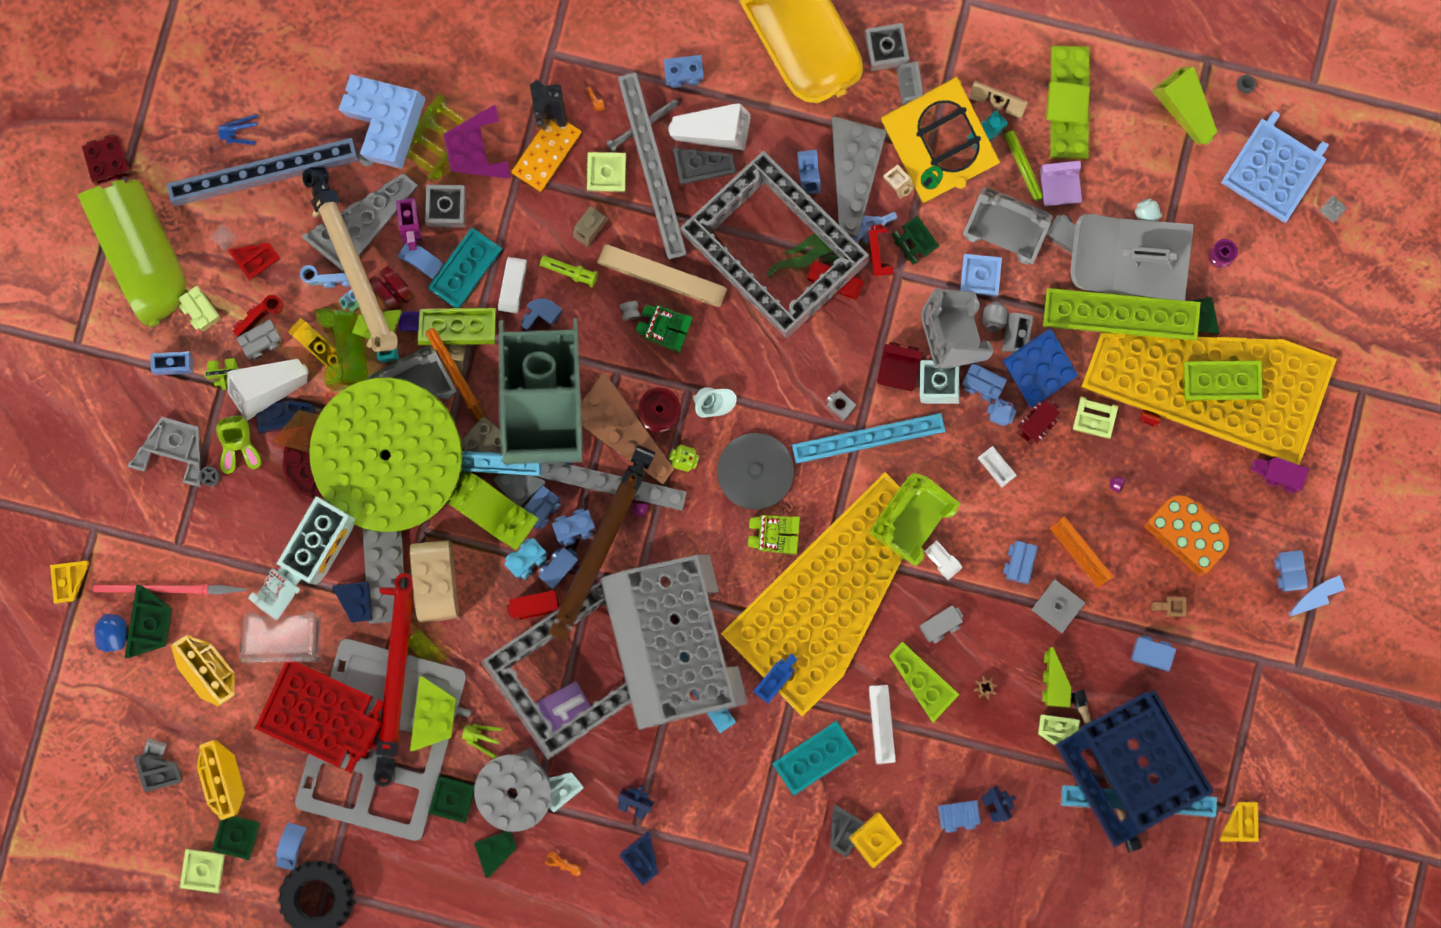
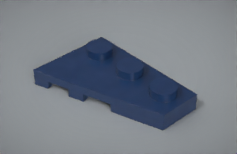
M279 400L256 414L259 433L303 427L316 423L314 405L309 403Z

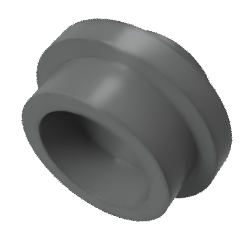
M1243 75L1237 81L1238 90L1244 94L1253 92L1256 87V81L1250 75Z

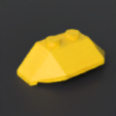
M186 635L171 645L177 669L201 699L220 706L234 696L235 673L211 643Z
M217 740L201 744L199 747L200 753L197 770L207 805L218 815L220 820L238 814L245 795L235 755Z

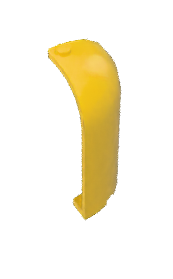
M739 0L786 85L795 96L806 102L820 103L834 96H837V98L844 96L847 93L846 89L860 80L863 73L861 55L831 0Z

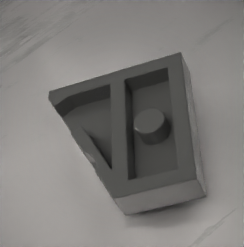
M835 804L832 811L830 848L848 857L854 846L849 837L863 826L865 822Z

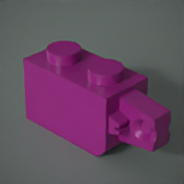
M415 197L396 201L398 224L403 243L408 244L410 251L416 250L417 241H422V232Z
M1278 457L1269 461L1254 459L1251 466V471L1262 476V480H1265L1267 485L1277 487V485L1282 486L1284 491L1292 494L1302 491L1309 471L1306 467Z

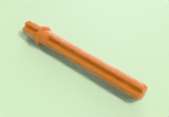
M435 328L427 330L426 336L467 404L466 408L470 409L476 421H479L483 416L486 417L479 405L480 400H477Z

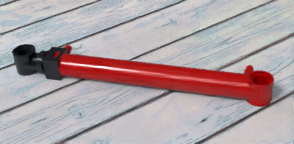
M401 573L396 577L395 588L381 587L379 589L380 594L394 596L379 741L377 743L372 742L369 750H376V755H383V757L377 756L373 775L374 782L381 787L389 786L395 781L396 758H391V756H398L399 750L398 737L414 599L412 575L407 573ZM404 578H408L410 585L404 589L401 586V581ZM383 771L389 775L387 782H382L380 779V774Z

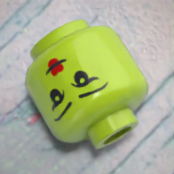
M681 444L676 449H672L669 455V460H672V467L685 472L695 469L699 458L694 448Z

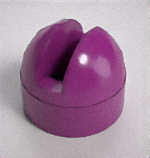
M1118 476L1113 477L1110 480L1111 489L1119 493L1126 480Z
M633 503L632 510L637 516L646 514L648 503Z

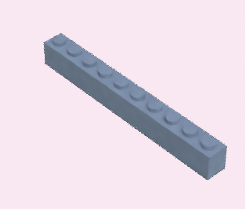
M352 138L167 183L171 203L174 206H179L301 176L305 169H329L357 162L359 159L355 142Z

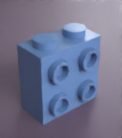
M584 509L574 511L573 516L568 518L565 515L555 519V523H552L560 545L564 544L565 547L576 543L575 540L582 537L585 540L593 537V533L597 532L589 511Z

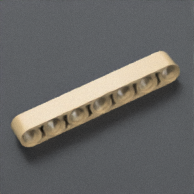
M610 245L603 246L597 262L607 268L716 307H721L727 288Z

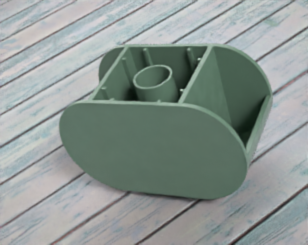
M573 318L574 330L505 332L504 320H499L500 421L503 465L582 462L577 318Z

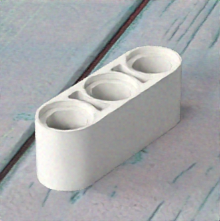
M513 257L507 258L498 310L518 313L527 260Z

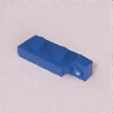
M793 654L786 661L781 658L753 692L769 704L791 677L795 670L791 666L797 658Z

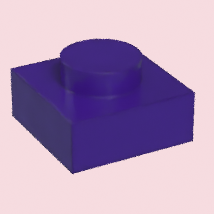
M402 312L399 325L400 332H418L419 312Z

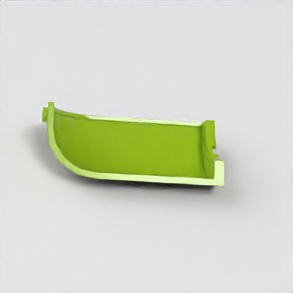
M131 179L129 183H125L124 180L111 182L110 187L102 189L101 186H97L78 194L81 205L132 310L144 326L152 328L159 325L161 320L177 310L181 303L179 298L185 294L186 281L180 262L142 182Z

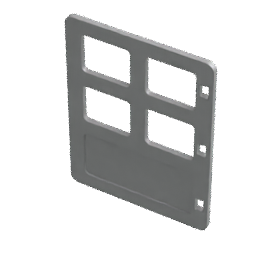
M344 639L339 644L330 677L373 696L365 713L368 716L369 711L373 710L377 699L383 701L388 650ZM407 655L399 729L413 732L420 676L457 699L455 721L466 681V673L463 670ZM340 659L346 661L344 672H337ZM380 727L374 737L373 742L377 743V741H379ZM449 739L432 744L427 766L423 774L395 767L394 782L419 790L410 824L396 822L369 813L376 785L373 779L377 756L383 757V755H376V750H371L367 759L361 758L359 762L357 761L353 770L363 775L354 809L313 798L320 767L323 763H329L310 754L307 757L295 805L303 811L417 841L422 838L429 815V807L438 776L440 775ZM349 754L346 755L341 768L346 769L350 760ZM383 771L380 774V778L388 780L389 775ZM308 776L314 778L311 789L304 788Z

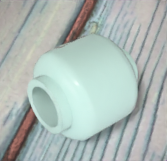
M1150 198L1139 202L1135 209L1138 220L1158 222L1163 216L1157 201H1151Z

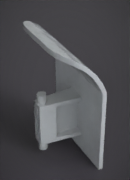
M1083 214L1079 217L1075 228L1071 261L1072 281L1075 286L1093 292L1185 301L1194 224L1130 220L1096 214Z

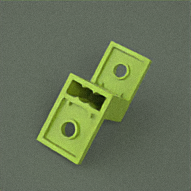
M461 471L459 481L447 504L457 509L485 531L514 550L519 548L538 521V518L516 505L478 476L467 471Z

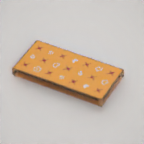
M551 120L546 130H538L510 171V174L542 195L582 136L583 131L568 121L566 127H558Z

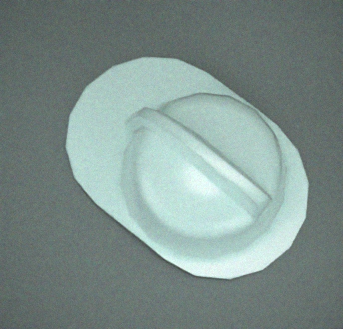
M702 388L693 396L696 405L695 411L702 418L727 414L736 404V395L730 389Z

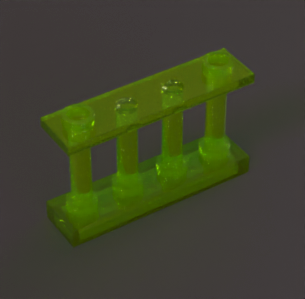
M440 93L418 120L406 159L409 158L430 173L427 178L431 183L434 180L437 181L442 176V170L449 161L447 152L426 139L423 133L427 128H432L441 136L447 132L445 128L435 122L434 118L438 113H443L458 125L466 121L446 107V98ZM416 143L422 144L441 158L435 167L413 152L412 148Z

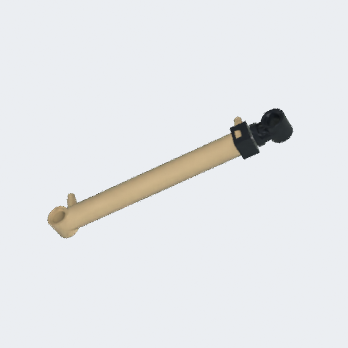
M325 168L305 169L302 175L303 184L305 187L312 188L313 190L312 195L314 198L311 200L314 212L312 216L317 217L321 214L371 334V338L366 345L369 348L372 347L376 352L394 350L397 347V336L393 331L389 330L337 206L340 202L335 190H331L329 185H327L329 181L328 172Z

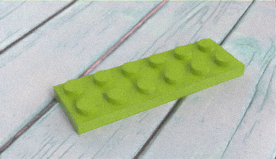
M1051 46L1050 82L1089 87V47ZM1089 102L1087 123L1085 125L1050 121V159L1089 158Z

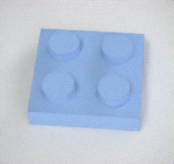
M964 254L960 291L998 296L1002 258Z

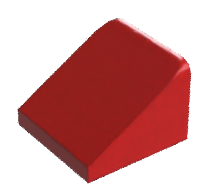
M1145 410L1141 411L1139 417L1140 422L1153 427H1157L1161 416Z

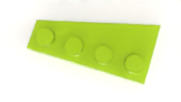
M903 642L889 655L932 723H934L959 694Z

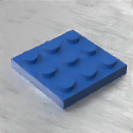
M1047 329L1002 361L1031 408L1079 376L1051 329Z

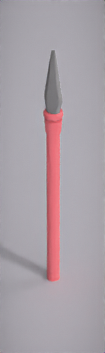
M218 584L195 586L142 585L152 593L218 595L247 590L245 588ZM136 585L93 586V592L135 593Z

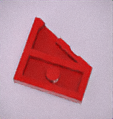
M269 242L228 250L249 281L281 259Z

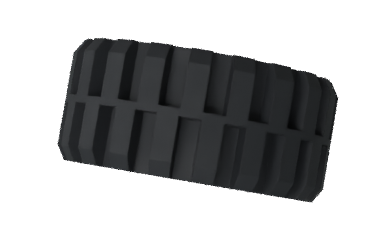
M311 861L300 864V866L293 868L285 876L283 884L280 885V897H278V903H280L279 911L280 914H283L285 923L289 924L291 928H340L347 922L346 920L351 916L352 908L355 906V889L352 888L351 879L346 876V872L343 869L327 861ZM312 880H322L328 883L335 895L332 909L321 917L309 916L302 910L299 904L300 890L307 882Z

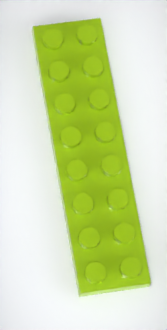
M1047 288L1043 327L1197 341L1201 302Z

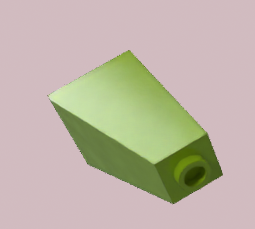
M1193 66L1180 67L1151 90L1196 144L1206 145L1214 139L1213 136L1217 133V129Z

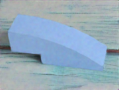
M1339 575L1324 581L1303 595L1288 612L1289 617L1329 604L1327 596L1345 590L1341 576Z

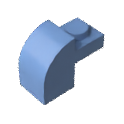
M817 150L797 152L801 188L807 194L821 193Z
M406 243L397 256L432 279L443 265L440 260L418 245L416 250L410 251Z
M535 299L527 305L531 313H526L522 318L521 327L526 332H529L539 319H542L552 327L563 314V310L548 299Z
M287 823L277 848L276 866L288 870L297 867L299 851L305 839L306 827Z

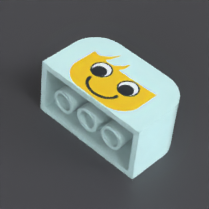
M315 497L278 560L277 565L306 582L317 585L325 577L354 527L355 518L327 501Z

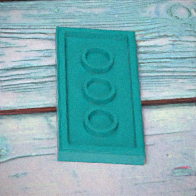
M471 227L427 289L455 309L461 308L503 249Z
M835 721L772 764L794 796L858 752L839 723Z

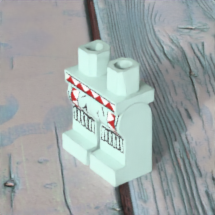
M280 567L278 571L272 568L269 572L271 575L265 579V583L257 594L252 592L248 597L261 610L276 620L293 599L294 594L300 591V588L296 585L301 578L283 567Z

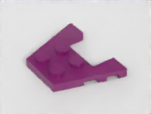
M496 105L487 108L443 134L451 172L504 179L511 178L507 161L488 165L480 126L499 122Z

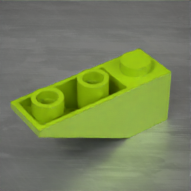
M1050 647L1044 654V663H1047V671L1043 672V682H1046V690L1042 691V702H1045V706L1069 708L1071 703V686L1054 648Z

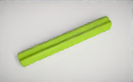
M1013 130L1005 134L1006 141L1033 200L1038 201L1043 198L1039 184Z

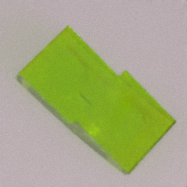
M420 629L409 638L408 646L421 659L442 664L448 658Z

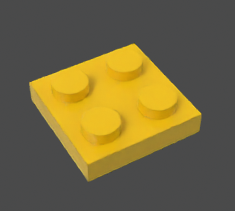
M878 812L849 837L872 868L876 867L902 844V841Z

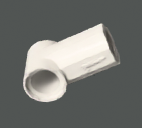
M935 541L924 551L947 580H950L963 568L953 555H950L938 541Z

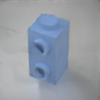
M564 547L562 550L558 548L551 556L553 560L549 565L545 563L539 570L541 574L538 577L555 590L579 562L576 558L578 554L571 548L568 550Z

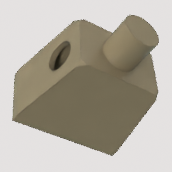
M590 206L575 225L573 237L588 248L609 221V218Z

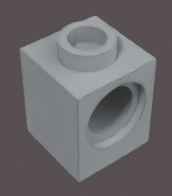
M840 390L837 393L832 392L826 400L828 402L826 407L843 422L857 406ZM837 400H842L845 403V407L837 409L834 403Z

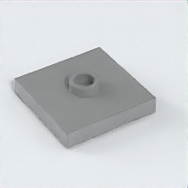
M1054 579L1031 611L1062 634L1084 606L1085 602Z

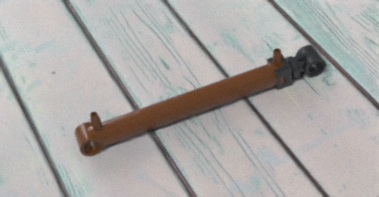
M638 444L630 461L633 463V466L628 465L548 634L566 642L646 473L643 469L648 470L655 452Z

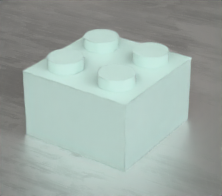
M921 360V403L959 404L960 366L939 369L934 366L933 360Z

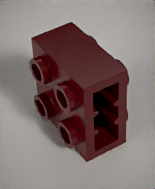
M108 135L104 137V140L100 141L91 140L82 146L91 181L96 186L132 175L123 141L118 135Z
M1045 400L1043 403L1039 401L1030 411L1032 416L1026 415L1019 423L1018 427L1020 429L1017 433L1030 445L1033 442L1038 444L1047 434L1044 430L1046 428L1050 430L1059 421L1057 416L1061 412L1058 410V405L1053 401Z

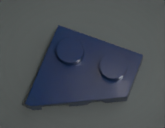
M369 582L333 586V590L351 622L372 621Z
M648 831L619 854L642 885H645L658 874L651 835Z

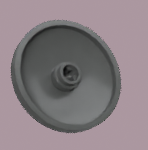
M750 433L734 439L726 446L719 458L717 476L723 493L731 502L745 509L761 510L777 504L785 497L792 485L794 466L788 450L780 441L766 434Z

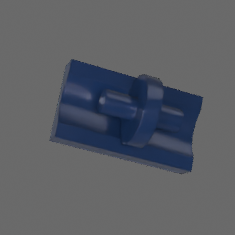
M640 785L639 789L631 786L630 791L622 788L617 798L619 800L617 808L627 812L629 806L632 805L637 808L634 815L637 818L644 819L647 813H650L654 801L647 799L649 794L643 792V785Z
M995 786L981 797L985 806L994 803L997 810L989 813L993 823L1005 822L1012 818L1010 810L1015 808L1012 803L1016 799L1015 795L1009 797L1006 790L1000 792L998 786Z

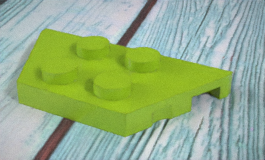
M421 676L419 677L410 751H416L452 738L457 699Z

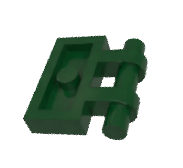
M918 216L902 226L905 234L901 236L898 231L891 234L895 240V245L901 248L905 254L904 257L912 265L919 262L915 256L917 253L920 252L923 258L939 248V244ZM908 239H910L915 246L912 250L905 242Z

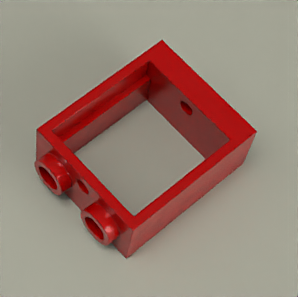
M555 590L509 599V604L506 605L508 616L512 617L515 621L552 614L560 609Z

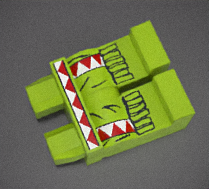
M761 515L760 517L750 518L749 529H759V537L748 536V547L757 548L758 551L796 555L800 517ZM779 534H782V535H794V536H780Z

